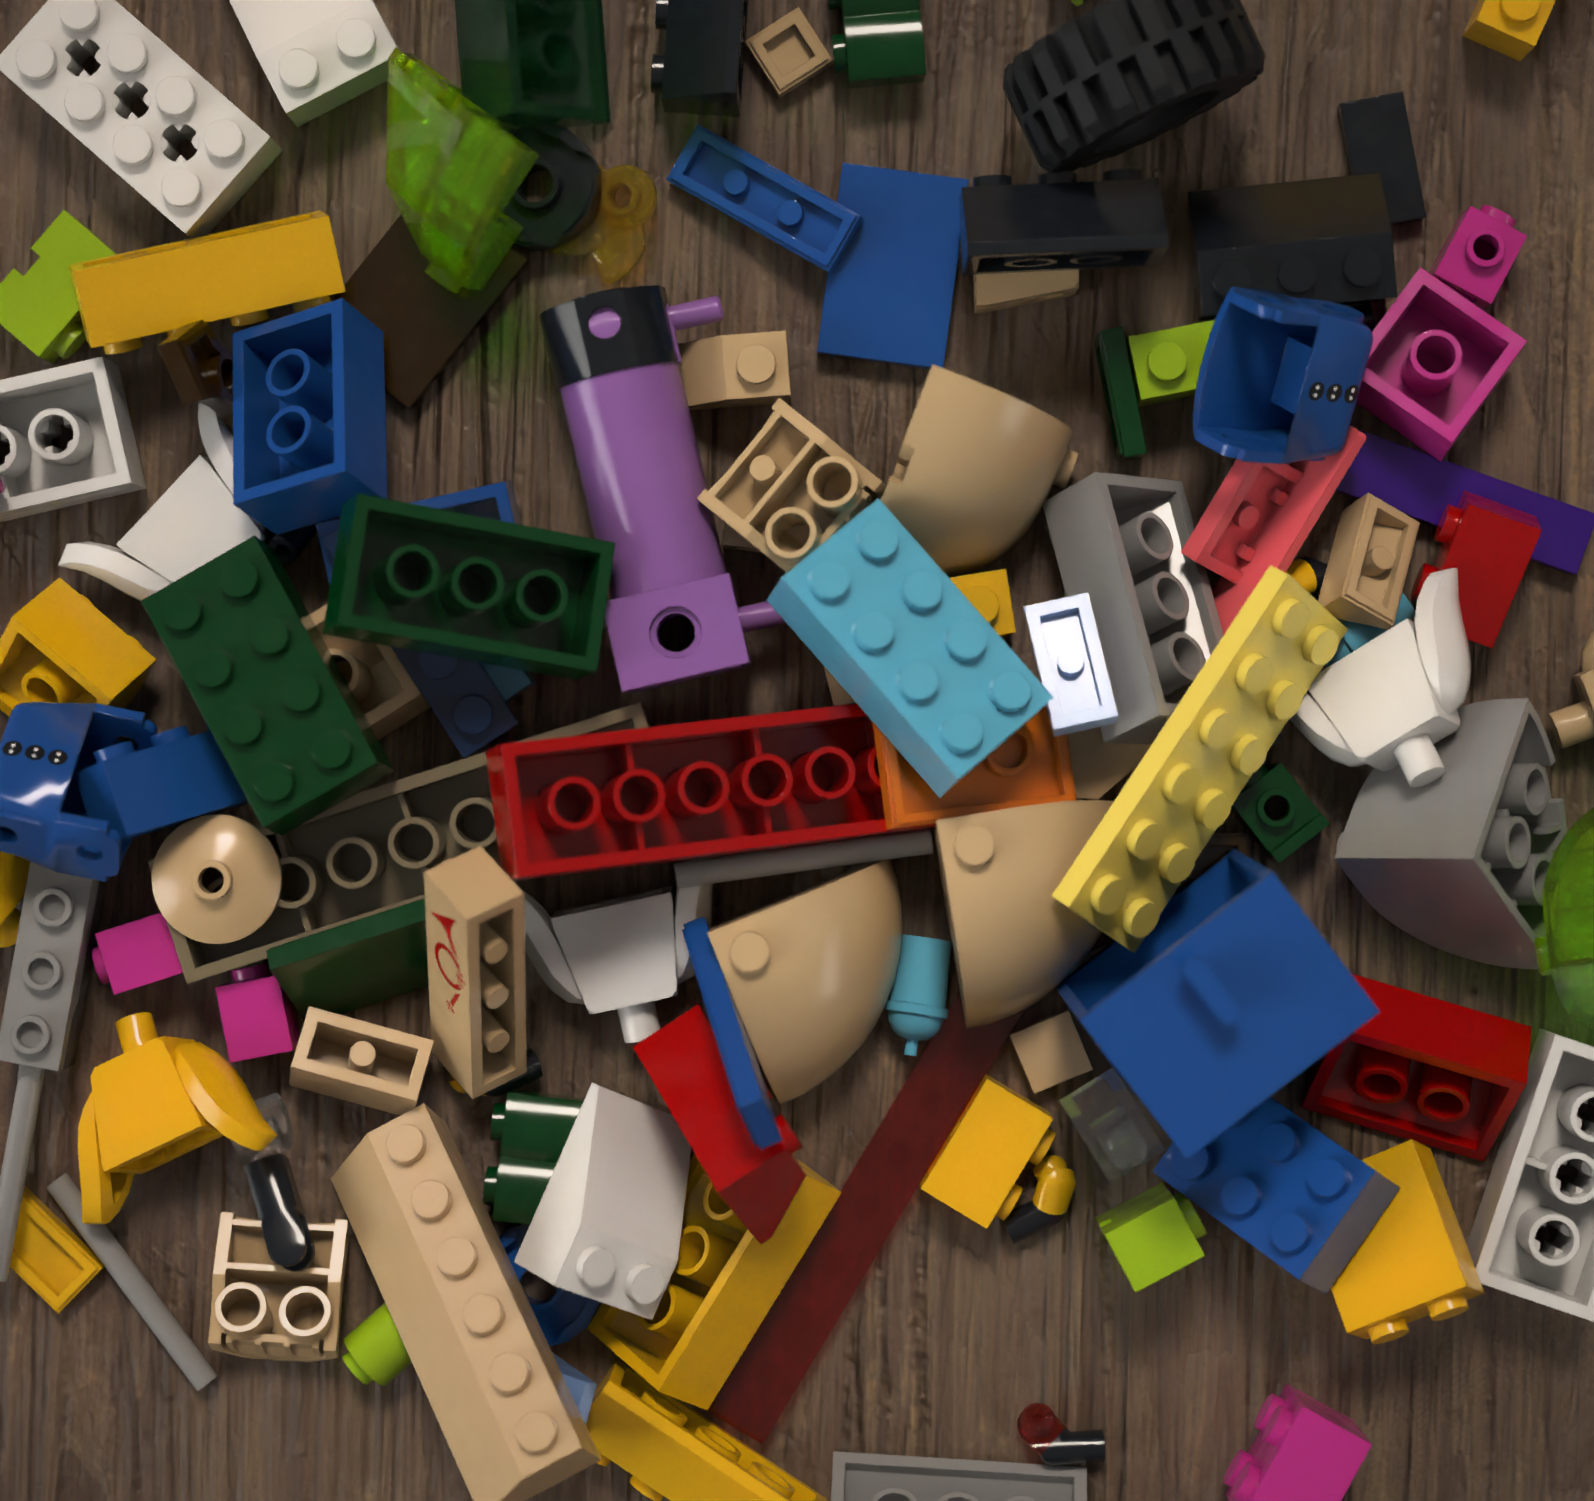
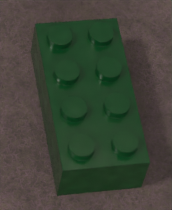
M357 493L342 505L323 634L578 680L597 672L615 543Z
M255 535L141 600L264 829L284 835L395 771L275 550Z

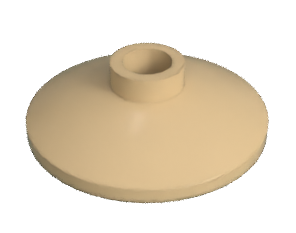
M204 815L183 823L164 840L157 852L152 868V890L161 914L179 933L202 943L225 944L251 935L267 922L280 898L282 869L274 846L256 826L231 815ZM210 867L220 870L224 877V884L216 893L206 890L202 884V875Z

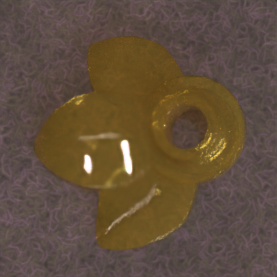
M599 164L602 178V197L594 219L579 237L557 249H550L548 251L564 256H580L592 252L601 278L605 283L612 284L629 274L639 263L646 250L644 223L650 219L655 211L657 189L650 175L639 167L618 165L607 169ZM627 185L632 192V198L626 207L620 208L615 200L616 192L621 186Z

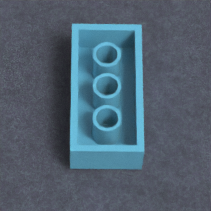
M879 498L782 576L767 599L769 604L939 798L1034 718L1054 698Z

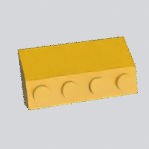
M694 1153L689 1163L678 1262L653 1320L602 1303L587 1329L658 1392L708 1411L842 1192L797 1159L806 1177L772 1238L760 1245L719 1195Z
M618 1358L595 1390L586 1427L602 1459L597 1463L608 1467L612 1461L632 1474L629 1480L630 1484L653 1501H662L664 1497L670 1501H827V1498L679 1399L658 1392L636 1371Z

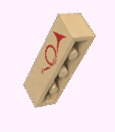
M481 846L455 858L447 859L438 866L424 872L431 1040H434L431 1052L472 1099L527 1072L524 892Z

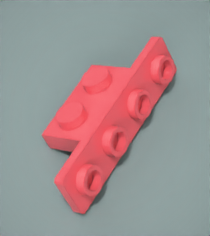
M1350 426L1342 450L1335 455L1326 456L1323 461L1302 460L1290 462L1288 465L1286 463L1274 464L1235 460L1181 550V553L1221 576L1212 594L1223 634L1226 633L1270 565L1286 573L1366 441L1364 433Z

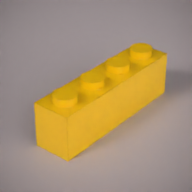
M321 210L68 265L86 340L91 348L103 346L106 355L119 354L141 348L143 346L141 337L167 332L169 337L182 326L202 319L204 322H212L230 318L231 326L249 325L269 319L267 309L292 304L294 312H300L331 302L330 295L346 292L329 215Z

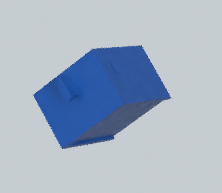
M1236 849L1230 851L1171 897L1161 912L1157 925L1144 938L1135 953L1114 941L1055 988L1096 1041L1095 1044L1122 1079L1126 1080L1187 1160L1380 1012L1273 871Z

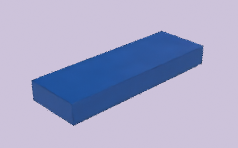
M697 124L666 178L670 184L831 275L834 273L864 220L859 214Z

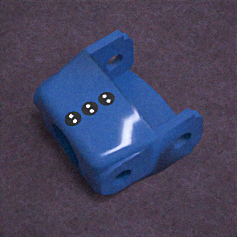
M1231 287L1213 324L1200 366L1193 410L1194 439L1219 454L1237 458L1244 462L1284 464L1302 460L1323 461L1326 456L1337 454L1342 450L1347 438L1373 343L1371 330L1362 324L1364 313L1329 301L1295 298L1271 290Z
M22 702L16 705L11 711L0 741V851L13 854L58 873L106 882L111 876L117 875L122 859L130 847L133 838L122 841L121 834L115 829L109 828V821L88 817L74 774L97 764L94 752L123 743L117 737L125 736L135 740L137 743L133 744L135 752L153 747L150 737L157 734V726L153 722L146 720L145 713L98 703Z

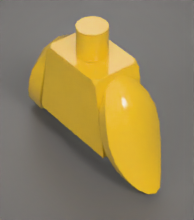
M150 1012L128 1015L115 1023L123 1054L94 1067L90 1076L92 1090L84 1105L78 1125L82 1222L85 1225L107 1224L111 1222L119 1213L129 1194L134 1174L146 1173L222 1136H226L239 1145L255 1151H263L278 1136L262 1116L248 1088L235 1068L220 1053L201 1042H196L194 1039L169 1036L158 1037L153 1016Z

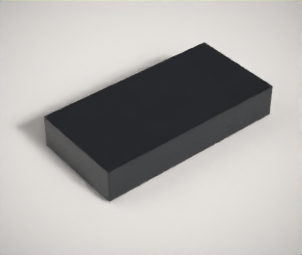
M1403 91L1340 103L1337 106L1349 175L1380 173L1391 226L1420 221L1426 218Z

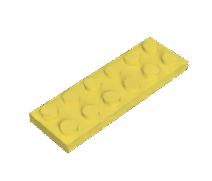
M1271 565L1268 567L1052 895L1053 898L1133 953L1136 952L1144 938L1157 925L1161 912L1181 882L1192 872L1196 859L1216 829L1227 819L1231 806L1252 774L1264 763L1268 750L1287 721L1299 710L1303 697L1324 665L1334 657L1340 641L1348 630L1289 574Z

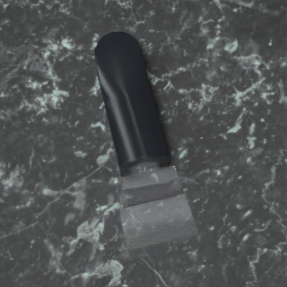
M274 1093L254 1100L264 1119L278 1136L263 1151H255L241 1146L231 1139L230 1141L245 1168L257 1214L262 1221L261 1226L269 1256L275 1263L281 1265L286 1270L298 1272L308 1268L313 1262L315 1246L306 1218L302 1214L304 1210L289 1158L281 1153L291 1149L293 1145V1130L290 1116L281 1096L278 1093Z

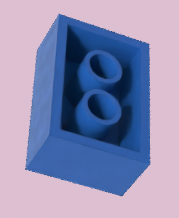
M341 298L233 333V505L278 535L341 516L342 505L357 493L388 499L384 332Z
M1271 1096L1188 1160L1175 1143L1172 1142L1152 1171L1298 1280L1325 1295L1400 1190L1399 1186Z

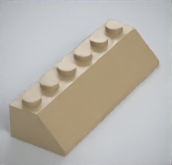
M423 1103L367 1133L331 1177V1181L473 1501H526L602 1460L446 1122Z

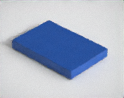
M842 162L837 203L859 214L864 220L832 275L827 273L817 355L929 370L932 364L941 368L944 367L961 241L959 196L961 188L968 187L969 179Z

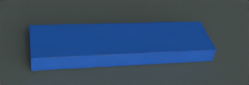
M704 916L683 924L684 929H682L738 1110L755 1146L759 1145L760 1149H763L783 1140L751 1041L707 934L710 930Z

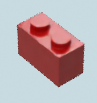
M1464 490L1458 506L1448 504L1443 511L1434 540L1441 542L1442 545L1433 566L1423 563L1416 576L1410 599L1417 601L1423 583L1430 573L1457 567L1459 602L1467 640L1493 648L1542 532L1537 517Z

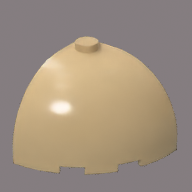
M932 364L903 440L897 465L893 475L888 480L881 501L948 578L979 570L1003 556L1022 539L1040 514L1053 485L1066 488L1079 454L1068 449L1073 436V430L1057 418L1024 401Z
M1078 800L1053 802L936 820L934 844L966 1029L991 1024L1037 1003L1073 973L1091 952L1102 931L1053 898L1052 895L1114 801Z
M891 859L871 862L712 925L707 932L749 1039L766 1078L781 1105L807 1093L842 1067L866 1040L885 1008L896 978L903 935L902 904Z

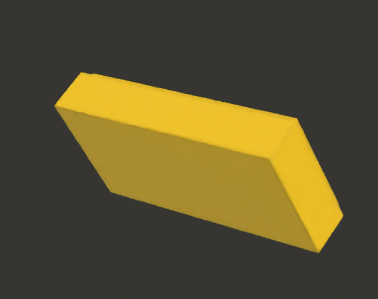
M24 1186L10 1267L59 1314L101 1272L104 1266L95 1253L33 1192Z

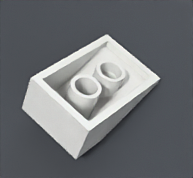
M229 0L285 113L297 127L409 69L374 0Z
M592 1083L514 1262L553 1286L653 1320L678 1262L691 1146L673 1115Z

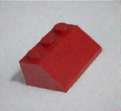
M1352 974L1380 1012L1312 1064L1302 1096L1301 1108L1408 1140L1413 1139L1425 1145L1484 1162L1527 1085L1532 1027Z
M697 1004L633 1046L715 1189L761 1245L772 1238L806 1177L793 1154L803 1148V1145L785 1117L780 1114L775 1118L783 1141L760 1149L759 1145L755 1146L738 1110L711 1021ZM765 1085L769 1100L774 1099L769 1089Z

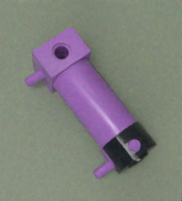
M659 285L598 291L575 298L542 312L539 316L556 392H560L593 538L615 543L605 621L622 692L632 694L753 666L745 632L786 622L768 601L739 607L733 579L730 573L726 571L714 514L697 500L703 490L706 489L708 491L679 367V365L683 364L675 331L722 321L724 314L720 298L712 296L669 306L665 287ZM676 618L691 620L695 627L693 643L681 652L667 650L662 641L664 627L669 621Z

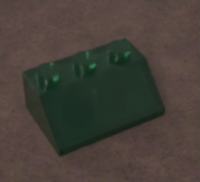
M455 0L464 127L508 131L512 128L517 130L521 127L545 122L562 127L601 125L611 122L602 0Z

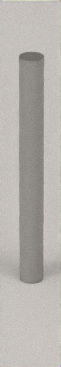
M921 829L674 862L677 888L933 854V844L930 829Z
M67 1172L46 1187L48 1192L194 1388L199 1391L218 1376L108 1227L105 1224L85 1225L82 1222L81 1191Z

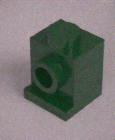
M1273 763L1268 768L1262 764L1252 774L1231 806V811L1270 861L1275 863L1282 862L1330 824L1324 815L1317 810L1282 763ZM1274 795L1282 797L1287 807L1284 816L1278 820L1269 819L1264 812L1266 800Z

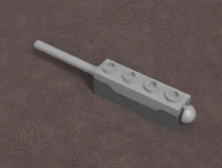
M30 862L0 1029V1061L19 1064L16 1092L0 1175V1282L8 1281L45 1069L61 1071L75 1065L93 965L92 949L96 947L97 943L95 933L99 932L107 881L103 882L58 873L33 862Z

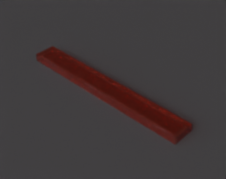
M960 991L958 992L949 1007L948 1019H944L939 1032L929 1040L840 1188L841 1195L712 1402L708 1412L761 1444L765 1442L1024 1010L991 1024L966 1029Z

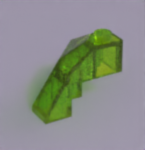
M395 47L388 58L386 184L420 253L431 262L425 272L435 281L455 293H458L462 286L466 289L482 291L524 228L502 211L539 157V154L498 126L500 121L462 95L463 89L412 53Z

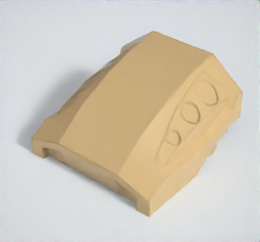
M779 398L771 407L773 413L754 439L709 491L704 489L697 500L787 573L875 500L881 499L886 486L825 433Z
M221 1212L212 1278L211 1317L208 1344L211 1350L243 1358L315 1362L339 1358L340 1317L349 1244V1221L335 1219V1223H307L315 1246L314 1260L303 1271L293 1272L278 1265L269 1256L261 1220L237 1217L233 1212Z

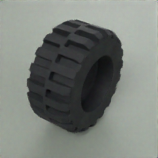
M1112 0L1093 8L1092 11L1079 18H1074L1059 27L1060 29L1050 35H1045L1033 43L1031 48L1018 54L1014 58V62L1009 63L1005 68L1002 88L1038 165L1050 173L1073 172L1078 168H1086L1101 160L1112 158L1137 145L1153 140L1157 136L1187 123L1188 120L1199 114L1209 111L1223 100L1231 98L1240 92L1241 88L1251 84L1257 79L1258 75L1262 74L1265 52L1240 0Z

